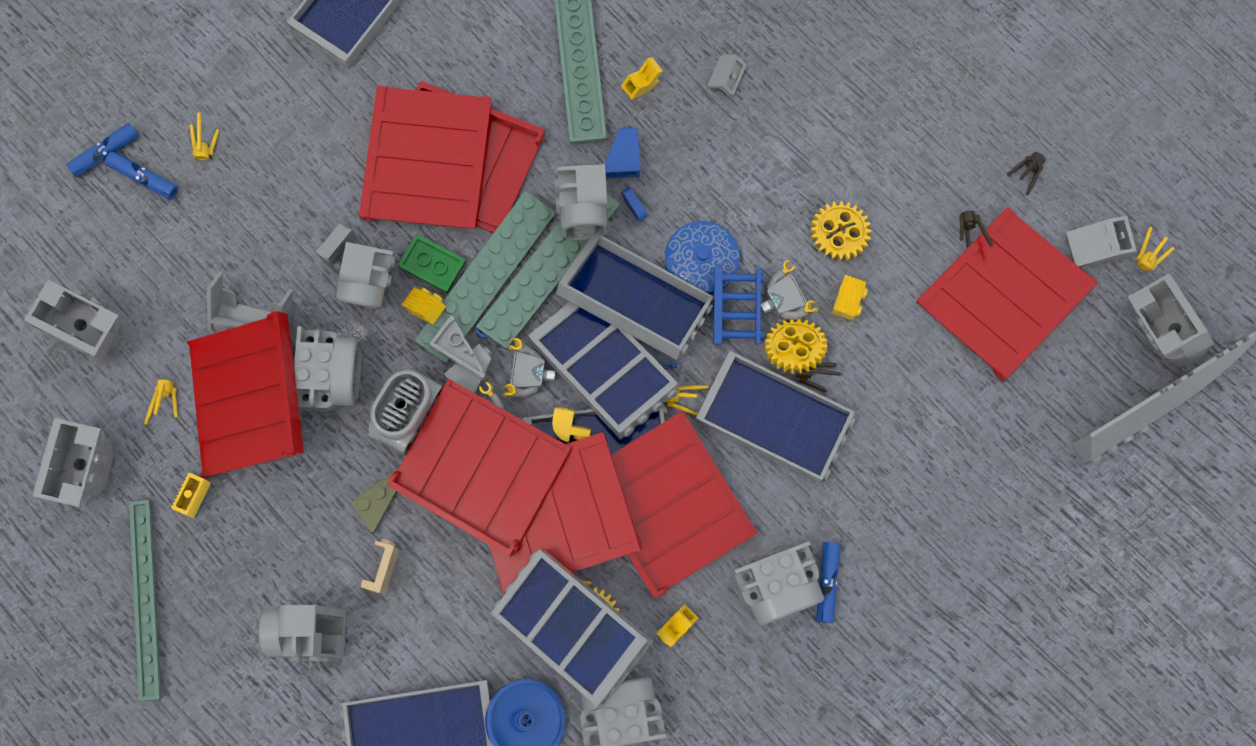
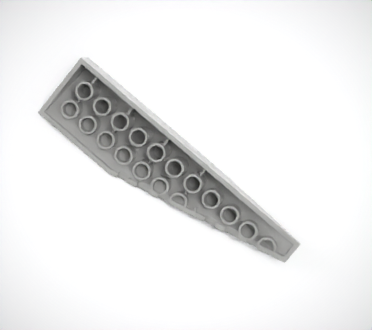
M1256 331L1073 443L1072 446L1083 462L1091 461L1095 463L1103 458L1101 454L1106 451L1110 454L1119 448L1117 444L1123 441L1126 444L1134 439L1133 434L1136 432L1142 434L1150 429L1149 424L1178 407L1207 386L1256 341Z

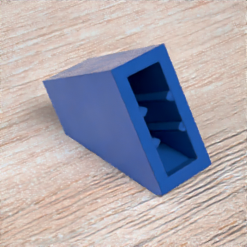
M624 127L618 130L605 162L606 179L640 177L638 128Z

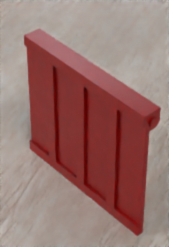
M420 81L415 89L453 94L423 81ZM490 108L476 226L494 233L511 211L537 151L545 139V129Z
M377 85L359 211L360 219L366 222L376 221L377 219L475 230L492 98L390 88Z
M1009 207L986 229L993 246H989L982 233L916 301L925 311L993 369L994 375L1003 382L1011 376L1098 283L1092 276L1086 274L1015 215V212Z
M279 311L267 314L265 319L187 341L191 358L202 467L201 478H208L277 459L304 454L288 314Z
M448 379L398 471H395L390 476L387 486L507 556H513L518 550L522 537L572 448Z
M683 411L611 454L635 532L642 542V550L628 554L654 598L664 595L668 588L757 534V531L754 529Z
M604 432L566 444L572 449L528 526L514 555L507 556L490 546L503 594H506L507 587L518 578L519 571L528 565L531 555L539 549L547 551L571 572L642 550V542L635 532ZM544 560L523 588L563 575Z

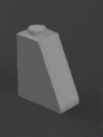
M478 344L472 351L487 376L493 363L491 358L493 354L486 346L482 348ZM457 363L444 373L447 380L450 379L477 395L480 391L479 387L484 382V380Z

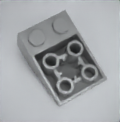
M1127 216L1107 219L1066 232L1073 262L1078 267L1130 258L1137 252Z

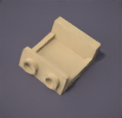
M381 539V542L375 541L374 543L378 548L384 549L375 582L362 580L360 587L371 592L386 595L399 549L395 547L396 544L392 541Z

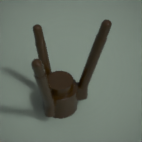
M1034 152L1007 173L1010 176L1026 164L1027 169L1019 178L1023 180L1030 171H1036L1026 195L1030 194L1040 172L1043 170L1042 165L1046 161L1045 157L1039 152Z
M974 211L962 212L959 216L960 241L963 240L965 229L966 248L971 245L969 230L974 229L975 225L978 224L989 246L992 247L993 244L980 220V215H975Z
M816 363V367L837 366L836 363ZM810 366L809 372L802 369L800 374L797 370L795 378H800L799 382L806 383L827 392L826 388L807 380V378L811 379L812 373L840 376L841 373L813 369Z

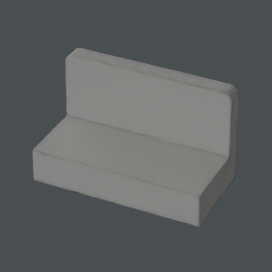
M736 54L721 55L707 86L709 88H720L727 96H733L747 64Z
M339 224L316 253L333 265L344 251L346 242L351 243L356 236L350 228L347 229Z

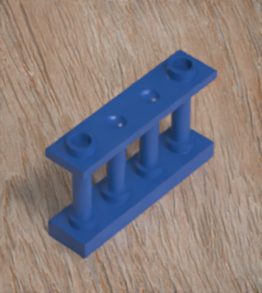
M723 267L714 268L713 344H722V340H725V338L755 339V345H759L760 341H763L764 330L760 329L761 284H764V272H761V267L755 269V274H726V272H723ZM726 281L755 282V293H726V291H722V283H726ZM726 300L755 301V312H726V310H722V302H726ZM725 319L755 320V331H725V329H722V321H725Z

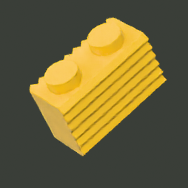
M845 275L831 313L852 321L855 316L859 317L862 306L859 305L860 301L865 299L868 289L865 288L867 282Z
M413 287L411 293L402 302V306L412 315L432 325L446 308L442 303L443 299L435 293L432 295L425 288L420 290Z
M188 473L182 488H180L181 491L178 492L179 495H176L177 498L171 508L194 518L211 482Z

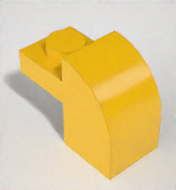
M652 57L648 58L639 71L627 76L621 87L631 100L641 97L659 82L658 77L663 70Z
M556 406L552 425L554 432L561 440L569 442L570 435H574V439L578 440L590 436L591 428L572 425L574 409Z
M684 604L656 634L662 642L671 648L698 620V617Z

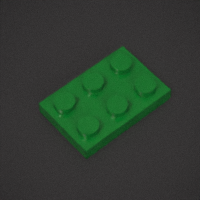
M416 234L397 266L448 294L466 260Z

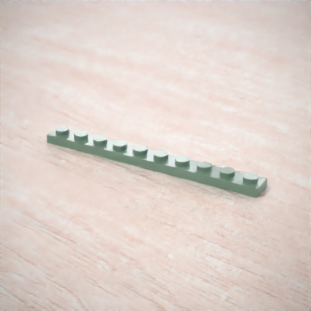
M151 500L129 502L138 691L139 701L162 699L152 506Z

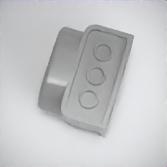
M605 164L558 167V179H555L556 196L559 195V197H556L557 214H561L562 235L572 240H589L591 236L593 239L606 235L608 219Z
M346 242L335 298L342 302L380 308L386 286L390 287L392 275H388L389 268L394 267L395 256H392L393 251Z
M1170 273L1128 296L1140 317L1137 321L1156 352L1160 350L1165 359L1170 363L1178 366L1195 364L1205 356L1208 348L1214 345L1207 329Z
M48 280L24 321L63 344L102 362L106 354L114 348L118 341L119 315L107 310V307L94 298L89 300L88 297L84 296L85 294L76 289L70 291ZM87 324L85 330L80 331L81 326Z
M297 326L294 372L299 410L332 412L339 406H354L357 403L362 363V348L358 337L338 336L332 331H322L321 329L305 330Z
M410 369L394 373L388 378L371 407V423L368 436L406 456L444 386ZM401 401H405V407L402 409H398L397 404Z
M54 418L32 496L80 507L86 504L88 500L98 496L107 483L114 456L112 444L106 437L105 432L100 428ZM84 461H86L85 469L82 468Z
M809 541L738 568L731 573L742 603L752 609L758 625L763 626L824 601V595L817 581L819 571L815 564L816 560L813 559L809 549L811 545Z
M280 605L279 607L267 608L262 614L259 623L258 638L260 648L268 657H289V661L329 662V658H344L346 610L319 605Z
M644 677L623 681L604 707H597L581 693L583 712L580 721L584 746H621L667 738L661 705L655 699L652 678ZM599 685L586 688L594 693Z

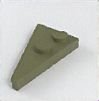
M392 473L351 502V505L372 534L376 532L380 520L384 517L386 509L397 493L396 490L387 486Z

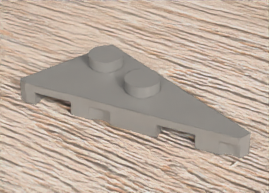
M450 316L429 343L430 347L477 377L485 380L487 376L454 317Z

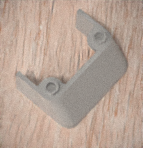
M218 272L207 287V328L211 334L265 319L267 314L271 313L237 304L236 294L229 289L223 288V272ZM289 289L282 301L273 307V312L279 311L288 314L289 322L292 316V289Z

